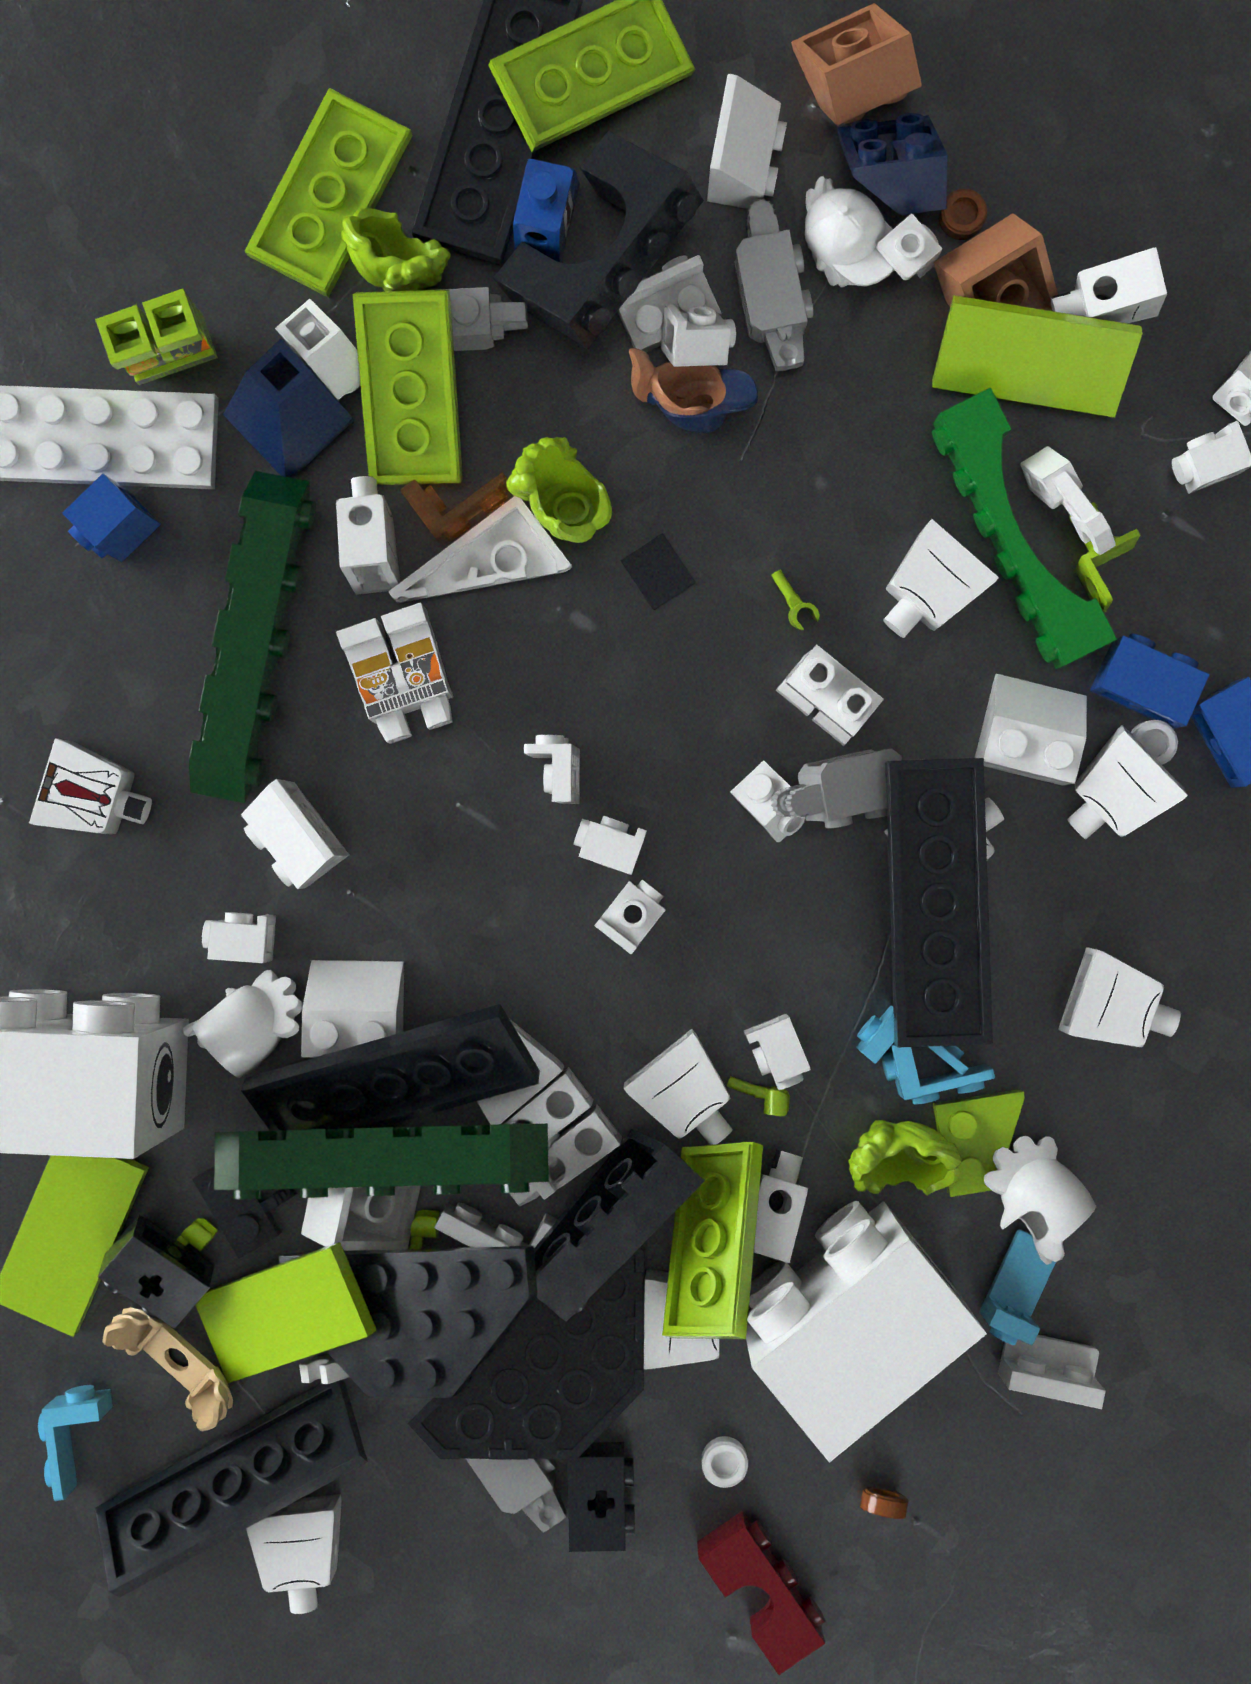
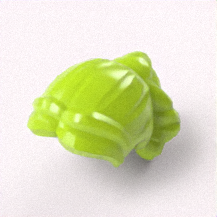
M361 208L356 210L353 216L345 217L342 222V239L347 245L350 258L359 274L370 284L383 288L385 292L418 291L434 286L441 281V274L444 268L448 266V260L451 257L450 252L435 239L423 243L419 238L407 237L403 232L397 213H389L372 208Z
M566 437L541 438L537 444L532 443L523 448L522 456L517 459L515 469L512 470V474L506 482L508 491L515 497L529 501L536 519L557 539L574 543L586 542L593 537L596 530L603 528L611 519L612 507L606 488L581 462L576 460L577 449L569 446Z
M875 1120L869 1131L859 1138L858 1147L852 1152L848 1163L849 1171L854 1181V1188L860 1192L868 1190L870 1193L879 1194L886 1185L896 1186L902 1182H911L918 1190H922L928 1196L959 1180L960 1172L958 1166L961 1164V1156L958 1154V1149L954 1143L948 1142L940 1133L924 1124L912 1121L896 1124L885 1120Z

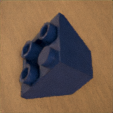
M906 113L898 116L896 120L876 122L871 119H861L854 121L850 126L838 127V138L853 177L899 215L947 209L948 155L929 115L923 116L918 113Z
M279 339L246 371L223 414L281 476L294 478L354 421V418L282 339Z

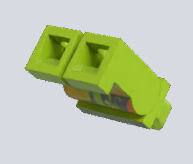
M184 288L142 302L145 313L137 305L95 319L110 364L117 370L125 368L130 376H134L135 382L138 385L218 358L203 314L197 309Z

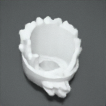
M824 176L819 177L815 188H810L806 192L805 202L808 212L805 218V240L808 248L812 251L816 268L819 271L825 272L831 286L838 284L840 287L847 285L867 287L882 281L894 269L877 250V245L893 229L884 220L875 203L865 194L855 189H834L832 179H825Z

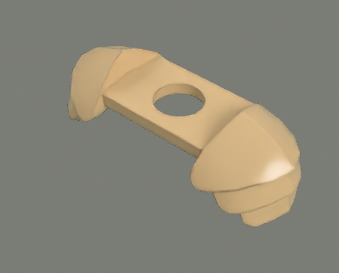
M130 1307L123 1309L122 1314L114 1316L112 1323L105 1327L102 1341L107 1347L112 1346L116 1350L125 1349L130 1356L138 1354L143 1349L190 1391L185 1405L192 1410L193 1420L197 1423L196 1426L200 1431L210 1430L216 1427L220 1420L226 1418L227 1409L233 1406V1397L226 1378L218 1366L215 1367L170 1325L161 1319L148 1316L142 1309ZM169 1348L181 1351L188 1360V1366L183 1367L176 1364L169 1355Z

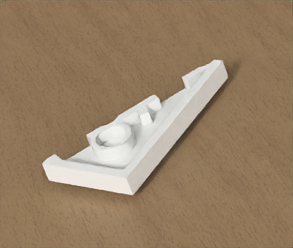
M514 496L388 592L397 603H403L563 573L570 570L572 566L523 500Z

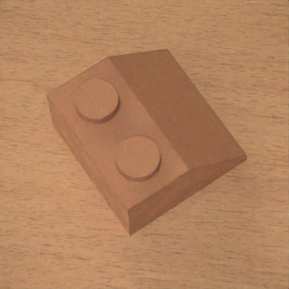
M875 3L791 42L793 51L820 109L837 126L842 123L848 124L860 120L866 112L883 104L899 102L907 96V93L922 86L911 33Z
M1013 213L933 262L944 298L949 307H951L953 295L1052 311L1050 298L1058 295L1042 233Z

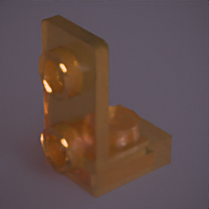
M500 473L444 516L440 513L447 507L431 485L423 490L414 479L400 489V491L439 543L445 537L448 541H452L462 535L471 526L468 520L480 511L484 510L488 514L501 506L508 499L506 495L508 491L506 482L508 479L504 473Z

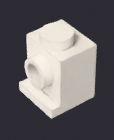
M665 304L661 350L674 367L727 365L729 348H733L736 341V327L732 319H723L718 312L708 307H692L689 309V312L681 313L674 304Z
M1238 421L1228 424L1216 434L1210 432L1186 443L1189 450L1172 459L1174 475L1180 484H1185L1188 494L1241 474L1251 467V453Z
M603 816L600 824L582 818L573 845L581 847L578 857L632 875L647 830L638 828L636 835L632 836L627 834L629 824Z
M641 880L637 886L629 881L594 926L628 953L632 954L666 909L659 904L664 896L644 880ZM630 905H636L642 910V918L636 923H630L624 917V910Z
M225 912V920H206L202 930L203 948H208L207 959L252 963L273 961L276 915L266 914L257 916V923L253 922V914Z
M787 1014L744 1030L749 1044L758 1041L760 1047L753 1049L752 1052L762 1076L771 1073L778 1090L791 1087L804 1080L802 1073L811 1070L790 1017Z

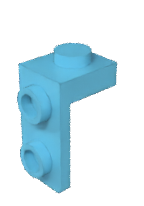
M890 1005L880 1019L875 1015L872 1016L857 1034L861 1041L856 1048L875 1064L894 1043V1011L892 1005ZM928 1046L930 1050L961 1075H964L969 1069L959 1061L964 1052L957 1046Z
M895 1041L887 1050L888 1053H884L881 1057L887 1081L895 1080L898 1094L904 1100L911 1099L914 1105L940 1099L939 1092L957 1088L959 1094L975 1092L985 1088L984 1081L995 1078L993 1068L987 1064L969 1067L964 1075L953 1071L919 1080L911 1047L898 1048L895 1046Z
M1021 1229L1016 1231L979 1312L988 1325L991 1326L989 1332L996 1338L1011 1345H1016L1019 1339L1033 1346L1040 1328L1031 1318V1315L1056 1262L1052 1261L1051 1264L1046 1265L1041 1261L1032 1235Z
M93 1385L74 1387L65 1392L66 1395L56 1396L42 1409L38 1420V1432L40 1439L46 1441L48 1459L45 1462L44 1476L46 1485L52 1487L54 1501L65 1500L77 1486L69 1425L100 1421L113 1407L111 1389L95 1391Z

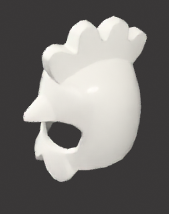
M266 970L256 978L252 986L245 985L238 989L227 988L225 990L227 997L199 1020L183 1027L182 1031L187 1037L196 1035L198 1038L197 1044L201 1048L207 1049L227 1071L240 1078L261 1065L275 1050L281 1038H289L299 1031V1025L294 1018L302 1011L303 1003L293 995L296 990V984L292 979L286 976L278 979L272 970Z
M1019 1137L1013 1143L1014 1153L1004 1147L994 1152L993 1162L997 1170L988 1172L984 1176V1183L993 1192L1001 1195L1005 1208L1000 1223L1002 1230L1018 1218L1021 1219L1033 1237L1034 1245L1041 1261L1048 1265L1052 1261L1057 1262L1063 1259L1065 1254L1063 1241L1091 1216L1096 1209V1205L1082 1182L1067 1167L1056 1160L1058 1149L1053 1138L1044 1137L1035 1145L1030 1137Z

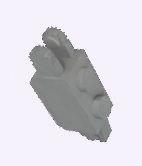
M758 199V201H753L752 205L750 204L747 211V238L743 239L736 249L734 268L748 336L758 343L765 342L775 371H785L803 366V334L807 326V319L813 318V304L809 289L801 290L798 273L804 272V260L800 244L792 245L790 230H779L773 204L771 205L770 201H765V199Z
M489 287L440 289L450 290L454 351L486 350L495 347L494 340L504 339V331L528 329L527 306L525 302H502V295L490 294Z
M892 748L879 751L871 749L804 764L798 773L799 785L780 789V791H776L775 795H772L771 806L773 811L776 812V815H780V817L794 816L805 817L806 821H824L825 828H837L853 824L852 816L864 813L865 819L887 816L885 762L901 761L902 756Z
M466 1459L502 1512L516 1514L522 1509L543 1533L566 1518L567 1510L554 1485L556 1474L554 1469L557 1468L555 1459Z

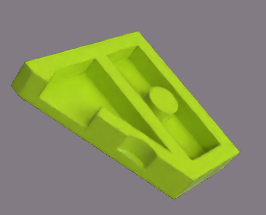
M1017 1089L933 1103L937 1132L948 1142L954 1143L958 1149V1154L961 1156V1164L958 1166L960 1172L959 1180L946 1187L947 1194L950 1197L992 1191L985 1185L984 1176L988 1172L997 1170L993 1162L994 1152L1002 1147L1008 1149L1010 1147L1024 1103V1091Z

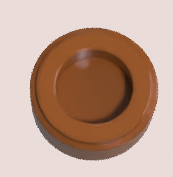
M958 189L951 192L947 196V209L939 211V223L942 230L949 237L957 240H966L974 237L979 233L987 218L985 200L979 193L971 189Z
M866 1487L862 1491L860 1508L886 1518L905 1519L909 1500L906 1496L895 1491L878 1487Z

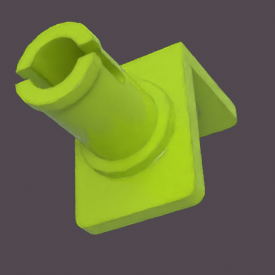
M1095 502L1091 503L1096 511L1099 512L1097 504ZM1138 529L1120 537L1113 536L1116 546L1102 555L1094 551L1093 544L1089 541L1085 544L1088 552L1080 557L1074 570L1091 600L1097 598L1104 613L1107 612L1113 598L1096 567L1132 550L1141 536Z

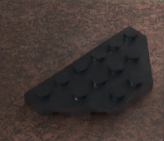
M534 1245L344 1251L377 1331L366 1338L327 1350V1352L368 1397L452 1398L460 1394L472 1380L470 1377L479 1365L490 1357L510 1331L508 1328L523 1310L529 1307L538 1295ZM308 1253L285 1254L279 1256V1262L283 1263Z
M639 1248L590 1297L583 1310L573 1315L567 1322L536 1297L529 1307L523 1310L508 1328L510 1331L490 1357L479 1365L470 1377L472 1380L460 1394L452 1398H432L407 1424L440 1459L576 1460L644 1390L645 1253Z

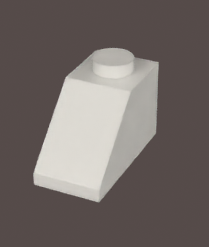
M311 299L307 300L275 328L337 400L345 394L352 393L361 386L357 349L343 331Z

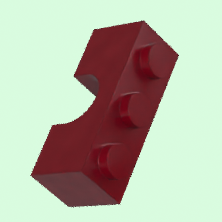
M742 1510L697 1541L698 1559L725 1598L744 1586H756L768 1593L770 1598L767 1604L750 1617L753 1639L777 1674L781 1675L825 1644L821 1625L826 1621L816 1602L811 1597L804 1600L795 1586L799 1584V1581L789 1563L784 1558L778 1562L770 1551L769 1547L773 1544L762 1524L758 1520L751 1523Z

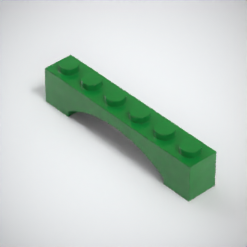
M991 387L941 412L933 423L935 427L932 430L933 440L943 456L949 455L956 469L953 472L954 482L963 497H970L977 511L973 514L979 532L985 539L991 538L998 554L994 555L996 566L1005 580L1011 578L1019 594L1015 597L1017 608L1027 622L1032 620L1039 634V637L1036 638V644L1043 659L1047 663L1053 662L1055 668L1058 669L1117 640L1097 598L1087 602L1062 585L1038 560L1018 527L1007 498L1002 471V441L1012 429Z

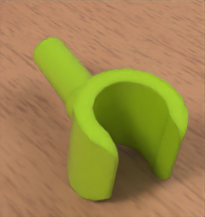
M781 569L774 572L771 576L790 607L788 614L790 624L796 629L804 630L797 620L798 611L804 607L810 611L812 618L818 622L820 614L815 605L802 602Z
M730 1076L727 1087L755 1098L764 1099V1114L786 1116L789 1112L790 1095L786 1089L778 1090L777 1086H757Z
M420 1210L415 1214L410 1227L412 1238L409 1249H422L424 1237H438L439 1230L434 1227L440 1218L439 1211Z
M197 1218L183 1231L181 1236L177 1238V1241L184 1246L190 1243L201 1252L218 1230L206 1219Z

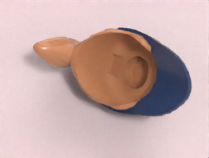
M637 348L629 349L633 366L631 385L635 396L642 402L658 405L669 421L681 429L695 433L714 432L724 423L728 413L749 409L758 401L757 386L754 380L743 371L718 369L715 365L674 367L671 362L654 367L646 352Z

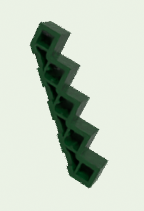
M255 471L241 497L238 516L243 518V527L238 544L232 543L225 576V581L229 583L227 605L224 610L219 609L212 641V647L216 648L214 670L211 675L206 674L198 711L203 713L201 738L199 741L192 740L189 755L191 793L245 803L252 786L258 787L262 781L265 763L264 759L258 758V738L265 722L273 721L277 708V695L271 694V673L278 658H285L290 644V631L284 630V609L291 594L299 592L303 579V567L297 565V544L304 529L312 528L316 514V502L309 500L310 481Z
M548 1123L215 1132L214 1190H233V1199H262V1190L299 1189V1198L328 1197V1188L366 1187V1196L395 1195V1186L433 1185L434 1195L462 1194V1185L501 1184V1193L530 1192L529 1183L549 1182Z

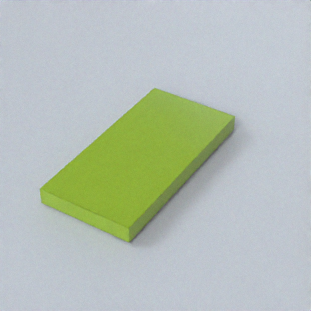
M615 0L491 59L488 65L531 152L691 76L696 70L662 0Z
M329 88L245 249L247 256L329 298L350 258L347 245L342 239V222L345 217L353 216L358 209H375L413 136L411 129Z
M450 290L354 293L353 305L369 477L375 478L377 485L461 483L463 473Z
M953 295L932 379V388L976 395L991 387L995 397L998 399L1115 418L1143 334L1142 327Z
M755 1142L682 1147L681 1159L705 1181L675 1211L662 1336L684 1339H746L763 1145Z
M50 1155L0 1273V1305L74 1337L81 1328L101 1281L98 1278L104 1255L120 1237L149 1167L127 1158Z
M340 1242L209 1289L195 1305L227 1383L366 1338L377 1331Z

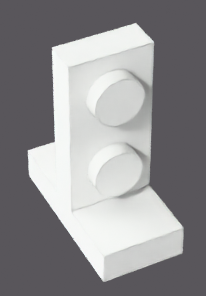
M447 1203L434 1228L469 1247L534 1245L535 1248L558 1219L546 1213L532 1241L527 1245L522 1242L524 1237L516 1230L502 1224L495 1228L482 1221L483 1215L473 1207L464 1203H458L455 1207Z

